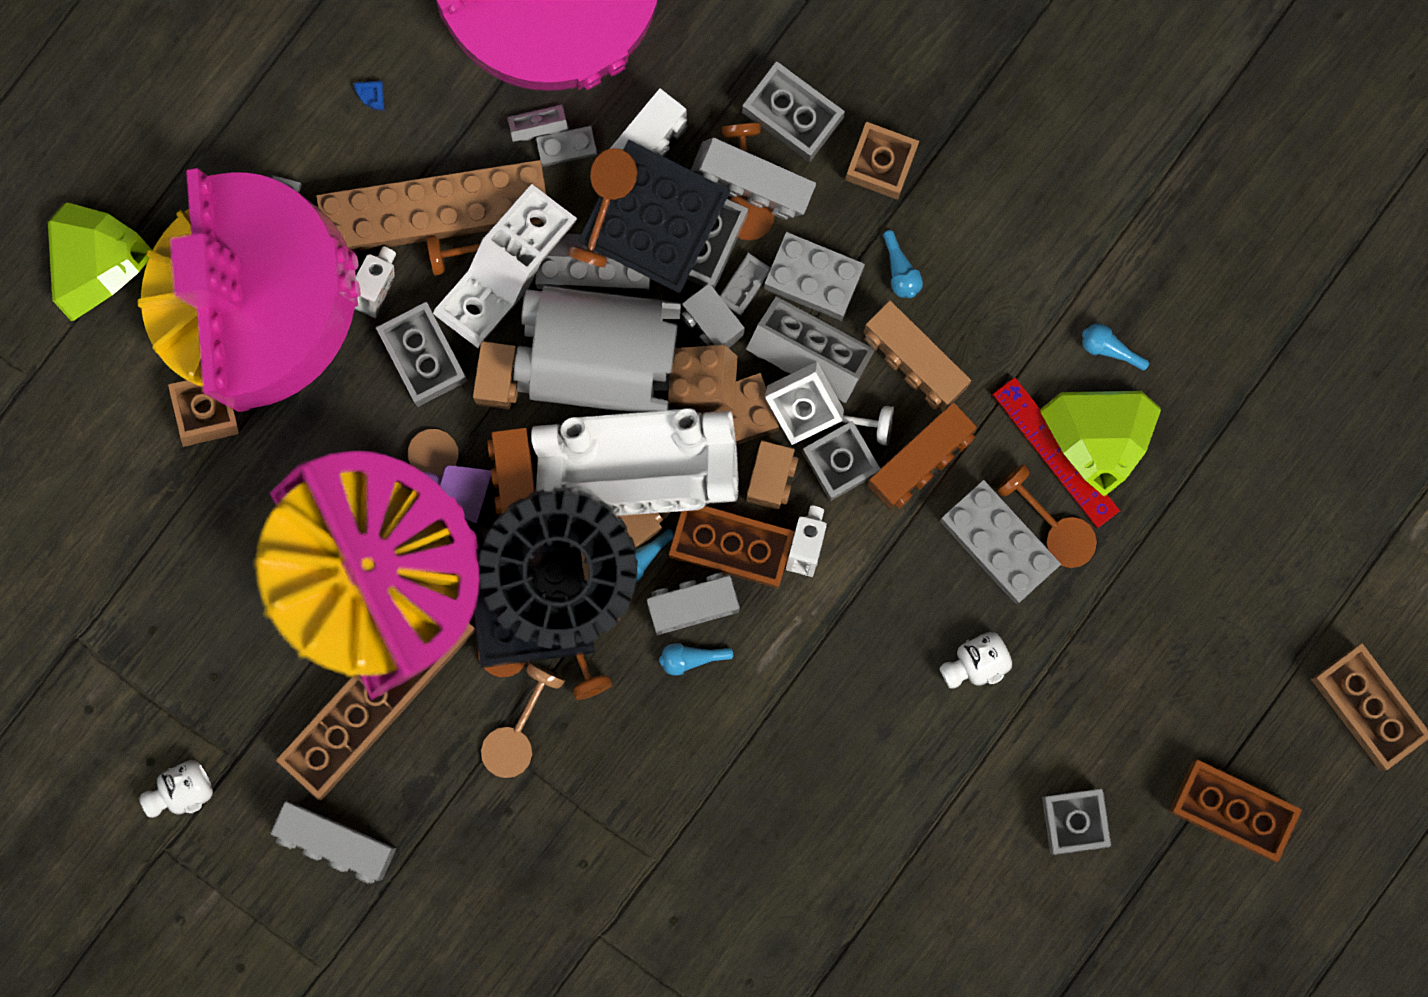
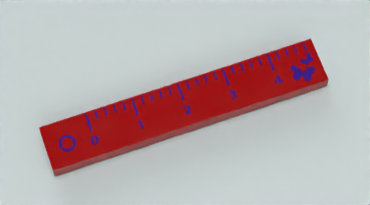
M1013 378L992 395L1097 529L1120 512L1108 494L1103 496L1090 485L1063 454L1043 418L1040 408L1016 378Z

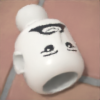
M987 632L970 641L966 640L958 648L959 660L944 663L940 667V672L949 688H957L967 678L975 685L995 684L1003 679L1004 674L1010 671L1012 660L1001 637L995 632Z
M188 760L173 768H168L169 770L157 778V790L146 791L141 794L139 800L148 817L158 816L167 807L174 814L193 813L202 807L201 804L211 798L213 794L212 786L199 762Z

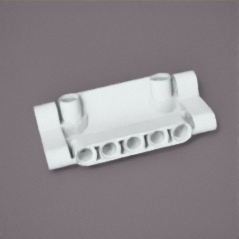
M686 408L682 410L573 417L567 419L562 426L554 424L533 426L532 444L538 457L536 491L544 489L545 492H550L554 488H568V492L577 493L579 490L591 494V498L597 502L600 500L605 502L612 508V513L615 516L698 510L703 508L705 503L737 501V451L731 411L707 412L702 415Z

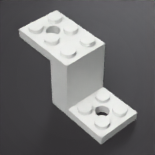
M531 184L484 237L468 272L435 308L433 314L479 348L481 341L484 342L523 297L542 260L573 226L577 218ZM536 217L541 219L544 226L536 227L532 225L530 218ZM470 304L477 306L480 314L473 315L469 313L466 306Z

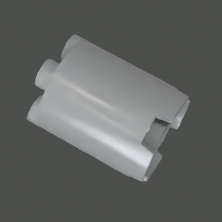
M544 286L542 292L526 290L522 324L525 325V336L534 337L533 348L518 346L514 380L517 381V392L530 393V400L634 413L668 411V401L653 398L654 393H669L673 352L677 348L674 347L677 325L663 322V319H680L681 303Z

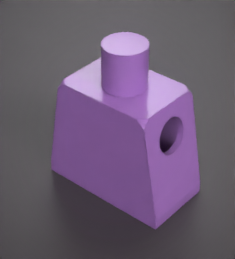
M444 465L441 476L425 471V475L437 483L450 498L454 496L456 503L464 511V519L471 523H477L492 474L491 471Z

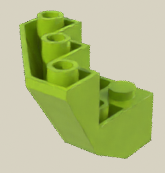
M68 202L64 203L48 221L52 301L70 321L76 320L111 297L132 279L148 262L149 257L146 256L148 250L152 251V249L135 231L111 215Z
M1142 391L1061 392L1041 408L1040 411L1063 454L1090 485L1103 496H1106L1126 480L1146 453L1161 408Z

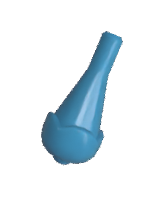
M885 231L883 237L890 253L891 288L898 297L913 298L922 289V276L918 270L912 267L900 250L894 231Z
M1094 323L1082 333L1083 347L1094 356L1100 354L1126 361L1141 370L1147 369L1149 361L1130 351L1112 334L1110 327L1101 323Z
M667 529L654 541L636 549V560H638L636 582L642 578L644 571L660 549L674 539L675 534L671 529Z
M673 643L663 649L659 663L667 674L674 676L683 675L685 671L711 661L732 659L733 650L731 648L708 650L686 647L681 643Z

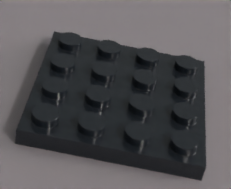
M628 139L623 150L629 153L636 162V183L625 197L617 200L610 199L594 250L680 293L731 190ZM602 196L599 197L578 240L579 243L588 246L603 200Z
M569 542L540 545L533 551L535 553L534 558L529 557L528 574L533 575L531 581L540 592L544 593L546 591L548 596L564 598L565 594H569V596L574 595L584 587L582 585L585 578L581 550L577 546L573 545L571 547ZM477 553L478 565L480 562L481 553ZM479 578L474 619L481 668L595 653L594 641L587 644L582 641L578 642L576 647L561 649V645L552 644V648L537 646V641L529 639L528 642H525L516 637V632L510 627L506 630L496 620L498 616L494 610L490 611L484 599L486 594L484 588L481 589Z

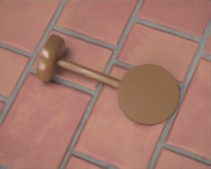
M427 429L418 433L411 440L408 448V460L411 466L424 474L427 471L441 476L444 465H456L458 461V447L455 440L448 433L439 429Z
M529 662L526 670L528 675L537 680L538 683L516 727L498 728L490 732L483 741L481 749L482 761L486 768L495 776L503 778L515 777L524 772L532 758V747L527 736L521 731L544 685L557 689L561 688L565 682V679L560 675L536 663Z

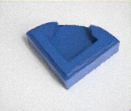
M382 81L354 83L358 97L366 106L374 110L384 111Z

